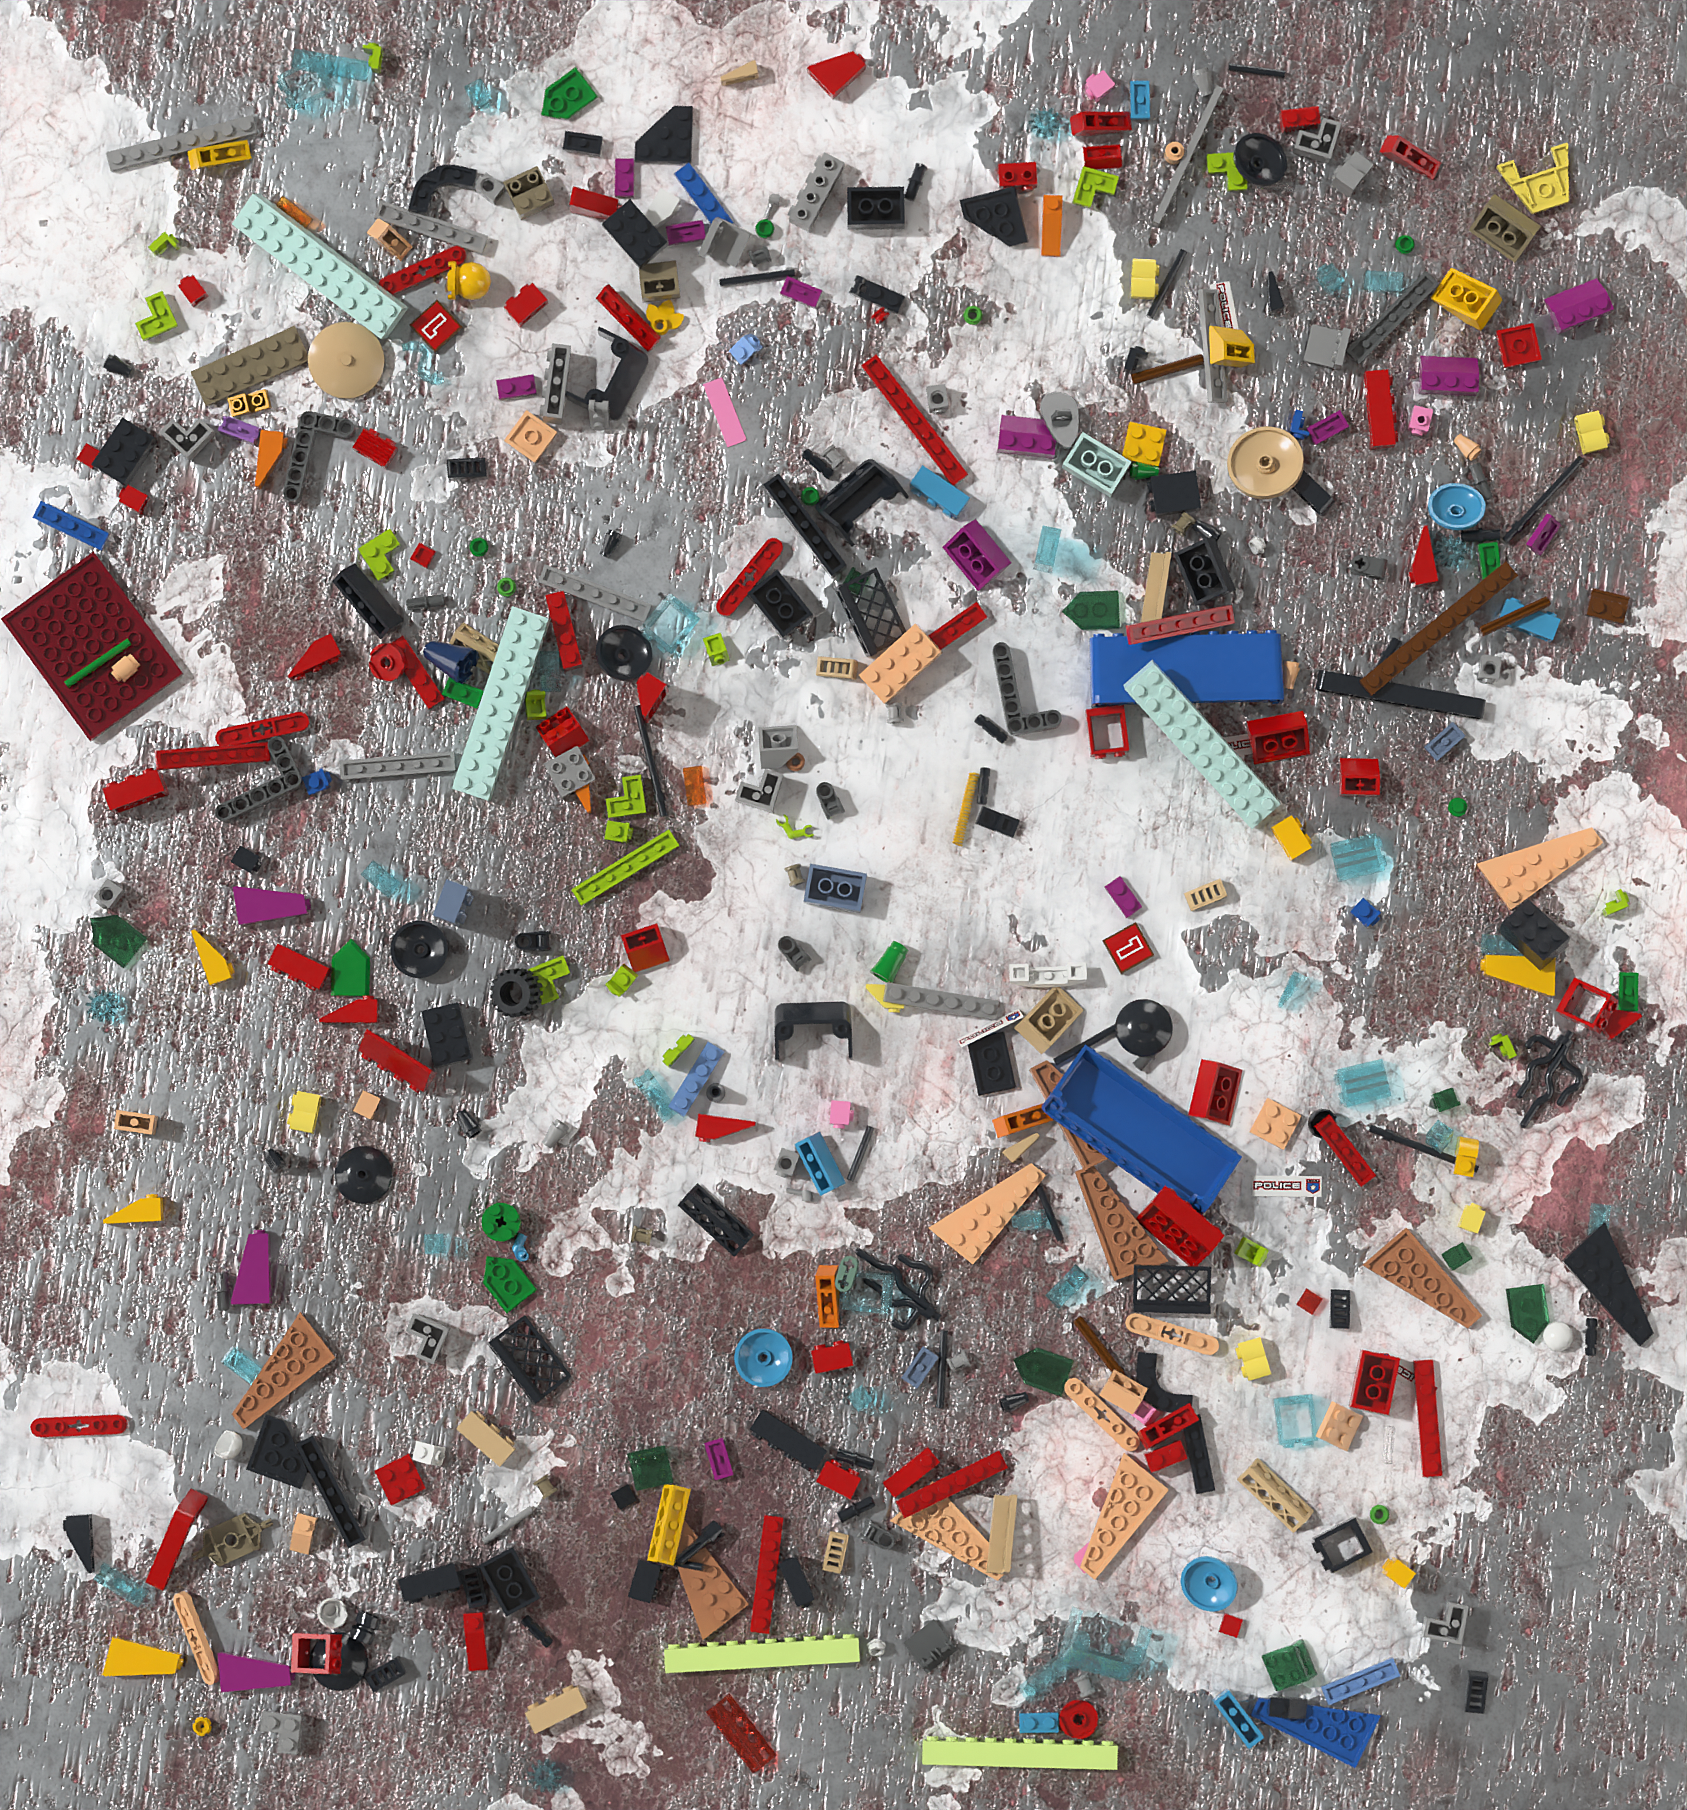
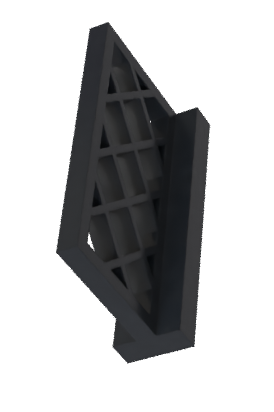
M873 568L834 587L865 656L871 657L877 654V652L891 646L907 632L877 568ZM873 573L876 578L875 587L865 584L867 577ZM853 583L861 585L858 596L851 593L849 585ZM864 586L873 589L870 600L861 597ZM876 591L884 594L883 604L873 601ZM860 599L869 602L866 613L858 608ZM872 604L881 606L878 617L869 614ZM885 608L892 611L891 621L882 619ZM868 616L877 619L874 630L866 625ZM880 621L890 624L887 634L877 631ZM892 626L899 627L902 635L896 638L890 636ZM876 634L885 636L883 645L879 647L874 642Z
M1134 1264L1133 1312L1211 1314V1266ZM1138 1269H1146L1151 1275L1142 1282L1138 1278ZM1160 1270H1166L1170 1274L1163 1283L1155 1276ZM1180 1270H1185L1190 1275L1183 1283L1174 1276ZM1198 1271H1207V1279L1202 1283L1194 1277ZM1152 1277L1161 1284L1153 1292L1145 1285ZM1173 1277L1179 1286L1171 1293L1165 1284ZM1191 1278L1199 1285L1192 1293L1184 1286ZM1138 1281L1141 1283L1139 1287H1137ZM1206 1283H1207V1290L1203 1287V1285L1206 1284ZM1144 1286L1150 1295L1146 1299H1137V1291ZM1161 1287L1170 1294L1164 1300H1159L1155 1296V1293ZM1181 1287L1189 1294L1184 1300H1178L1174 1296ZM1202 1288L1206 1292V1301H1198L1193 1295Z
M525 1315L487 1343L533 1405L537 1404L571 1377L570 1373ZM524 1321L529 1327L528 1335L518 1334L517 1325ZM504 1335H513V1345L505 1346L500 1338ZM516 1336L527 1337L526 1348L515 1347ZM529 1338L539 1340V1350L528 1349ZM514 1349L525 1351L524 1362L514 1359ZM528 1351L539 1353L538 1364L526 1362ZM541 1353L549 1354L552 1357L551 1365L540 1364ZM526 1365L537 1366L536 1377L527 1376L525 1373ZM539 1367L551 1368L549 1379L538 1378ZM553 1368L561 1369L565 1377L561 1380H553ZM538 1380L549 1382L548 1390L543 1394L537 1389Z

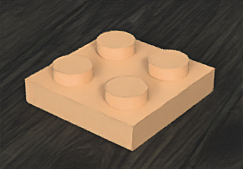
M526 410L504 442L533 463H536L558 433Z
M1267 1098L1249 1132L1284 1150L1301 1115Z
M1332 1401L1316 1437L1348 1451L1363 1416Z

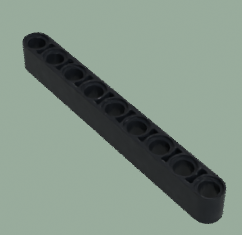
M1318 670L1315 686L1317 691L1472 719H1483L1485 699L1388 682L1371 696L1359 682L1363 677Z

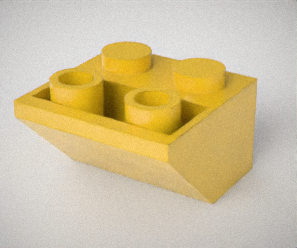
M1209 326L1210 364L1242 368L1255 363L1254 344L1242 330Z

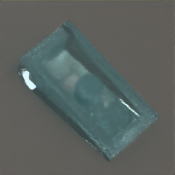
M1296 971L1292 972L1277 1007L1281 1008L1308 977Z
M234 1346L221 1359L222 1364L250 1385H252L262 1370L260 1366Z

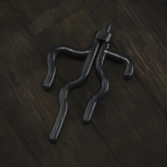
M1567 1030L1565 1035L1560 1034L1555 1043L1540 1034H1534L1526 1041V1049H1531L1535 1042H1540L1551 1050L1546 1056L1536 1058L1528 1064L1525 1080L1516 1093L1517 1098L1521 1099L1533 1081L1534 1069L1539 1065H1545L1551 1061L1552 1063L1545 1074L1546 1093L1532 1103L1520 1122L1521 1128H1526L1538 1108L1551 1099L1554 1093L1552 1076L1560 1063L1567 1071L1575 1075L1576 1081L1561 1093L1557 1100V1105L1563 1106L1569 1095L1578 1091L1582 1086V1072L1567 1060V1052L1573 1044L1571 1038L1574 1035L1570 1030Z
M860 1248L855 1250L857 1256L881 1271L892 1272L897 1288L910 1298L893 1300L881 1285L869 1277L864 1278V1284L876 1291L887 1306L892 1308L908 1306L914 1310L905 1323L893 1319L891 1321L893 1327L906 1331L914 1325L920 1315L928 1320L931 1317L936 1321L940 1319L942 1315L936 1311L938 1307L930 1303L925 1297L926 1289L933 1279V1271L927 1263L913 1261L904 1254L898 1255V1260L912 1269H921L925 1272V1279L921 1283L917 1294L904 1285L901 1271L895 1265L882 1263Z

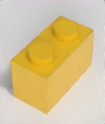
M1292 815L1271 827L1273 834L1290 861L1312 848L1310 837L1307 834H1303L1300 829L1302 827L1297 817L1293 818Z
M1394 1557L1392 1559L1388 1558L1382 1566L1384 1569L1382 1573L1404 1589L1416 1574Z

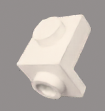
M416 1441L412 1460L442 1466L446 1448Z

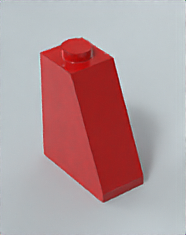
M854 51L809 65L807 73L834 99L866 70V60L861 54L858 53L856 55Z
M574 186L569 203L571 213L604 220L608 219L622 205H619V199Z

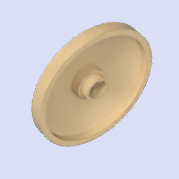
M340 322L326 327L315 337L309 349L308 366L313 380L324 392L337 398L351 399L368 393L378 383L384 370V352L379 340L369 329L357 323Z
M1259 427L1244 433L1234 442L1228 454L1227 468L1232 483L1240 492L1256 499H1272L1287 493L1297 484L1303 472L1304 457L1301 446L1290 433L1276 427Z

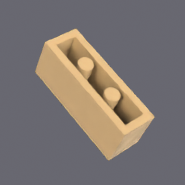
M478 1410L476 1413L471 1411L456 1429L501 1467L516 1450L514 1447L515 1442L508 1436L502 1437L499 1434L501 1430L493 1423L491 1425L484 1421L486 1417Z
M571 1684L562 1689V1694L556 1696L553 1693L545 1698L546 1702L540 1705L538 1702H535L527 1707L528 1711L525 1712V1715L535 1734L588 1708V1704L579 1686L574 1687Z

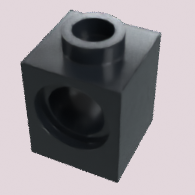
M239 846L230 861L252 875L254 871L257 873L262 866V862H260L262 858L242 846Z

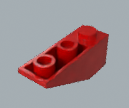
M330 633L315 640L289 673L288 678L299 681L310 671L315 673L323 669L322 666L327 663L332 665L340 661L339 658L343 655L334 636Z

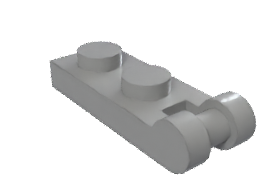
M589 400L590 428L597 431L609 430V401L595 402V400Z

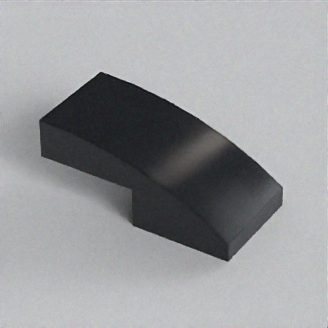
M982 806L975 824L1013 838L1020 820Z

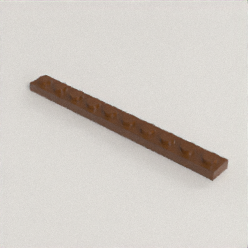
M1505 561L1359 681L1360 684L1371 696L1374 695L1516 579L1518 574Z

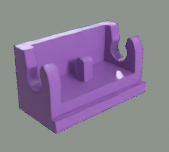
M223 416V423L218 428L220 434L255 447L262 430L260 427L229 416Z

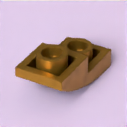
M266 389L227 398L232 417L272 408L268 390Z

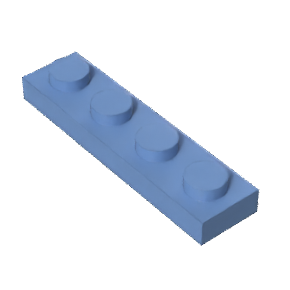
M707 1042L668 1108L685 1117L723 1055V1050Z
M1392 1657L1323 1685L1321 1689L1327 1704L1331 1705L1397 1678L1400 1674Z

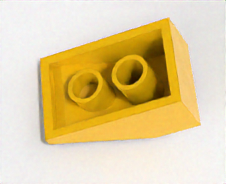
M1453 268L1448 271L1430 297L1432 301L1480 331H1482L1502 302L1498 290Z

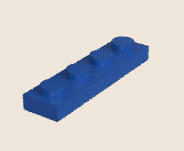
M687 163L674 173V176L710 224L716 217L734 224L690 163Z
M40 501L32 517L100 551L103 550L110 536L109 533L43 501Z

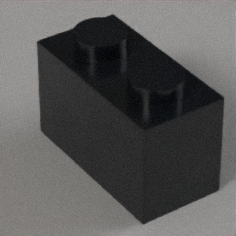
M639 1558L628 1597L646 1603H651L652 1599L656 1600L658 1589L655 1586L657 1581L662 1579L664 1572L661 1569L662 1565Z

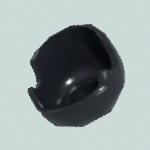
M1327 1109L1313 1111L1308 1118L1310 1133L1317 1138H1323L1314 1126L1328 1115L1336 1122L1337 1116Z

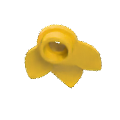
M671 300L663 302L658 308L653 304H649L646 310L647 319L651 322L650 327L659 336L665 335L668 330L677 329L684 319L683 314L674 313V306ZM659 323L663 324L664 326L660 330L656 328L657 324Z

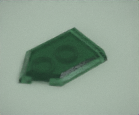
M1118 590L1079 592L1064 608L1062 613L1071 619L1081 630L1120 629Z
M118 915L90 918L93 945L122 968L128 965L147 940L143 934Z
M1544 1284L1505 1289L1511 1328L1534 1344L1550 1322Z
M1038 1347L1013 1359L1024 1384L1060 1397L1062 1396L1074 1360Z

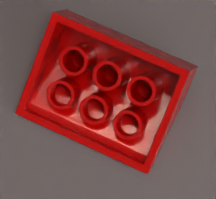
M368 1029L365 1031L358 1050L362 1052L361 1057L369 1062L371 1060L379 1063L377 1067L384 1072L390 1070L394 1073L393 1077L401 1083L404 1080L411 1084L409 1088L419 1093L421 1090L425 1093L437 1073Z
M1166 1185L1135 1218L1142 1227L1188 1266H1198L1225 1236L1217 1226L1208 1222L1203 1214L1195 1211L1189 1202L1182 1200L1172 1188H1168Z

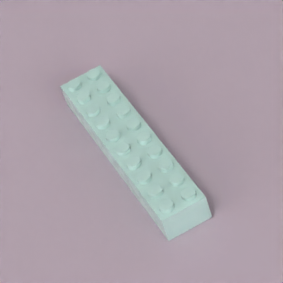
M253 193L232 223L233 226L380 339L388 338L409 308L260 193Z
M512 606L452 789L491 801L551 619Z
M1153 660L1123 685L1129 695L1251 829L1281 805L1279 799Z

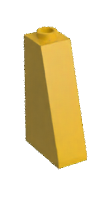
M1485 955L1484 959H1481L1480 970L1484 971V976L1547 997L1555 996L1556 957L1541 971L1525 956Z
M114 1636L111 1639L102 1675L175 1674L178 1670L182 1669L184 1659L181 1658L182 1653Z

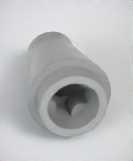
M1208 67L1193 71V78L1202 97L1213 94L1211 71L1208 70Z
M556 1119L555 1122L551 1123L542 1143L551 1149L567 1134L569 1127Z

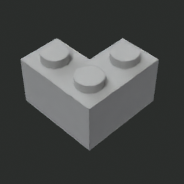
M1323 118L1318 135L1299 130L1292 153L1329 164L1341 123Z
M1356 151L1353 155L1348 154L1343 161L1344 165H1339L1331 177L1333 179L1331 186L1349 199L1374 165Z
M172 418L160 431L161 435L189 461L216 435L201 418L187 431Z
M765 769L759 787L741 781L735 801L772 813L784 777L783 774Z
M413 1313L406 1332L423 1338L416 1357L431 1364H436L451 1328Z
M1447 1601L1443 1620L1424 1616L1421 1636L1462 1645L1469 1606Z
M264 1710L262 1712L260 1731L280 1733L277 1753L297 1755L300 1752L304 1714Z

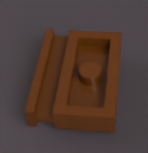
M1592 588L1585 616L1623 625L1630 597Z

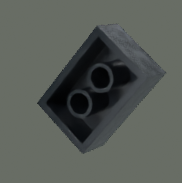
M904 186L847 187L848 230L904 229Z
M631 199L602 223V227L640 270L669 245L666 239Z
M122 417L91 465L126 488L154 448L157 440Z
M1214 537L1205 538L1174 553L1195 606L1205 605L1236 590Z
M778 569L747 592L750 600L782 640L813 618L812 612Z
M1529 899L1502 921L1499 933L1540 971L1567 948L1570 937Z
M459 1002L421 1011L435 1068L473 1060Z
M515 1545L479 1565L506 1617L542 1597Z
M457 1561L398 1579L403 1601H409V1604L420 1602L424 1596H428V1599L441 1595V1591L446 1590L447 1594L458 1591L460 1589L459 1586L463 1585Z

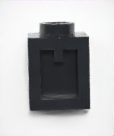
M1139 346L1130 348L1123 369L1124 373L1130 374L1132 369L1136 370L1139 360L1136 357L1147 359L1149 353L1145 351V348Z

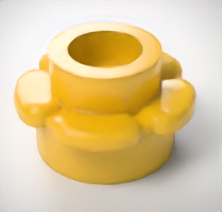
M198 1717L195 1719V1723H193V1731L199 1736L209 1734L212 1729L210 1726L211 1721L208 1718Z

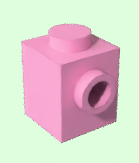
M1102 70L1097 75L1092 74L1087 78L1085 93L1090 100L1094 99L1097 103L1115 88V83Z
M1415 405L1412 409L1407 431H1411V434L1415 436L1426 435L1429 430L1433 409Z
M831 1100L830 1124H833V1128L845 1129V1125H849V1121L853 1122L854 1110H850L851 1102Z

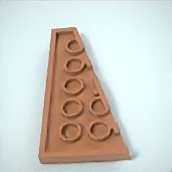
M1047 1060L1029 1069L1046 1100L1063 1075ZM1059 1124L1084 1171L1108 1159Z
M1094 1166L1086 1171L1084 1169L1075 1171L1114 1281L1134 1274V1264L1160 1265L1168 1262L1167 1258Z
M1406 1227L1362 1264V1266L1465 1328H1469L1482 1317L1480 1312Z
M299 1312L295 1321L289 1327L285 1336L232 1413V1416L243 1430L336 1358L301 1312Z
M685 1520L676 1557L698 1538ZM706 1547L702 1548L688 1560L704 1564L703 1571L678 1567L703 1640L749 1605Z

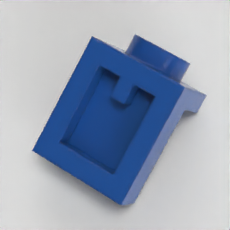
M1297 409L1294 411L1289 433L1296 440H1304V438L1307 439L1310 432L1299 430V428H1303L1305 417H1302L1303 411Z
M323 768L302 777L309 796L331 788L329 784L332 782L331 776Z
M1364 898L1350 911L1366 928L1369 925L1373 927L1381 919L1378 916L1381 912L1376 910Z

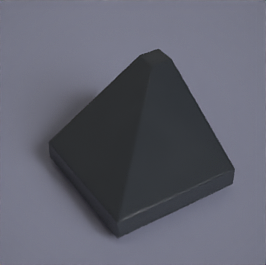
M628 1484L610 1493L619 1510L637 1501Z

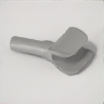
M771 194L769 196V204L764 215L765 219L769 218L773 204L779 205V194Z
M786 1188V1193L802 1195V1201L813 1200L812 1192L809 1190L801 1191Z

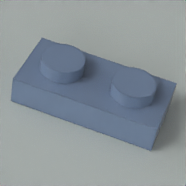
M1452 722L1430 741L1424 749L1437 762L1462 740L1465 734Z
M923 1346L901 1378L918 1389L939 1357Z

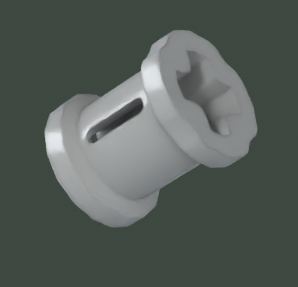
M834 444L821 454L822 458L825 457L832 465V469H836L846 460L845 457H842L837 452Z
M902 702L886 704L889 717L887 720L888 724L904 722L901 715Z
M961 1351V1354L951 1359H946L953 1374L966 1366H971L964 1351Z
M1089 1672L1073 1679L1080 1689L1081 1698L1097 1691L1089 1679Z

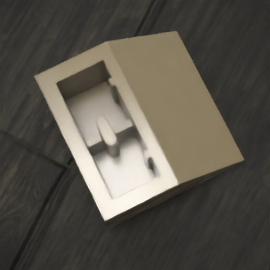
M538 166L503 182L520 220L555 205Z
M676 260L649 263L641 270L639 269L643 303L680 298Z

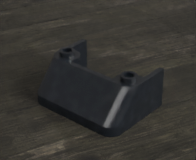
M598 327L599 336L612 342L611 351L621 360L605 392L599 389H591L587 392L584 399L569 391H566L565 395L567 400L587 410L589 400H595V402L609 401L610 421H617L622 417L648 365V357L646 353L626 339L602 327Z
M868 459L820 499L815 508L832 529L853 547L855 544L850 539V536L854 533L855 525L853 521L879 498L892 500L896 497L897 493L906 499L909 496L891 473L873 459Z
M843 1001L779 1004L774 1011L775 1061H780L779 1041L788 1040L793 1036L794 1025L831 1023L833 1034L837 1038L848 1039L849 1059H853L851 1008L849 1004Z

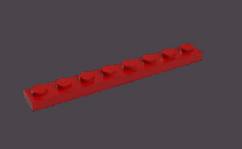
M877 354L862 364V369L949 483L955 486L967 477L968 473Z

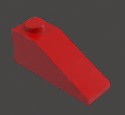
M1081 111L1070 117L1072 136H1094L1132 130L1130 112Z
M1387 135L1379 153L1393 162L1431 180L1434 179L1441 165V162L1399 135Z
M1428 525L1423 526L1410 568L1411 572H1408L1409 582L1413 583L1414 588L1438 582Z
M363 996V999H357L319 1018V1022L379 1023V1000L374 999V996Z
M698 1114L695 1137H698L700 1142L710 1143L711 1139L716 1140L754 1127L756 1122Z
M1189 1403L1139 1430L1137 1435L1147 1451L1199 1421V1418Z
M927 1446L886 1479L883 1484L895 1498L939 1464L940 1461Z
M484 1611L465 1612L463 1614L468 1669L469 1671L488 1670Z

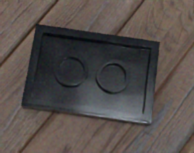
M1004 1032L986 1035L968 1044L978 1096L1016 1088Z

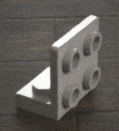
M716 217L711 223L698 255L705 258L709 254L736 267L751 233Z
M1313 324L1303 360L1340 370L1343 365L1351 329L1343 328L1342 331Z
M578 746L544 763L563 800L569 797L570 793L595 780Z

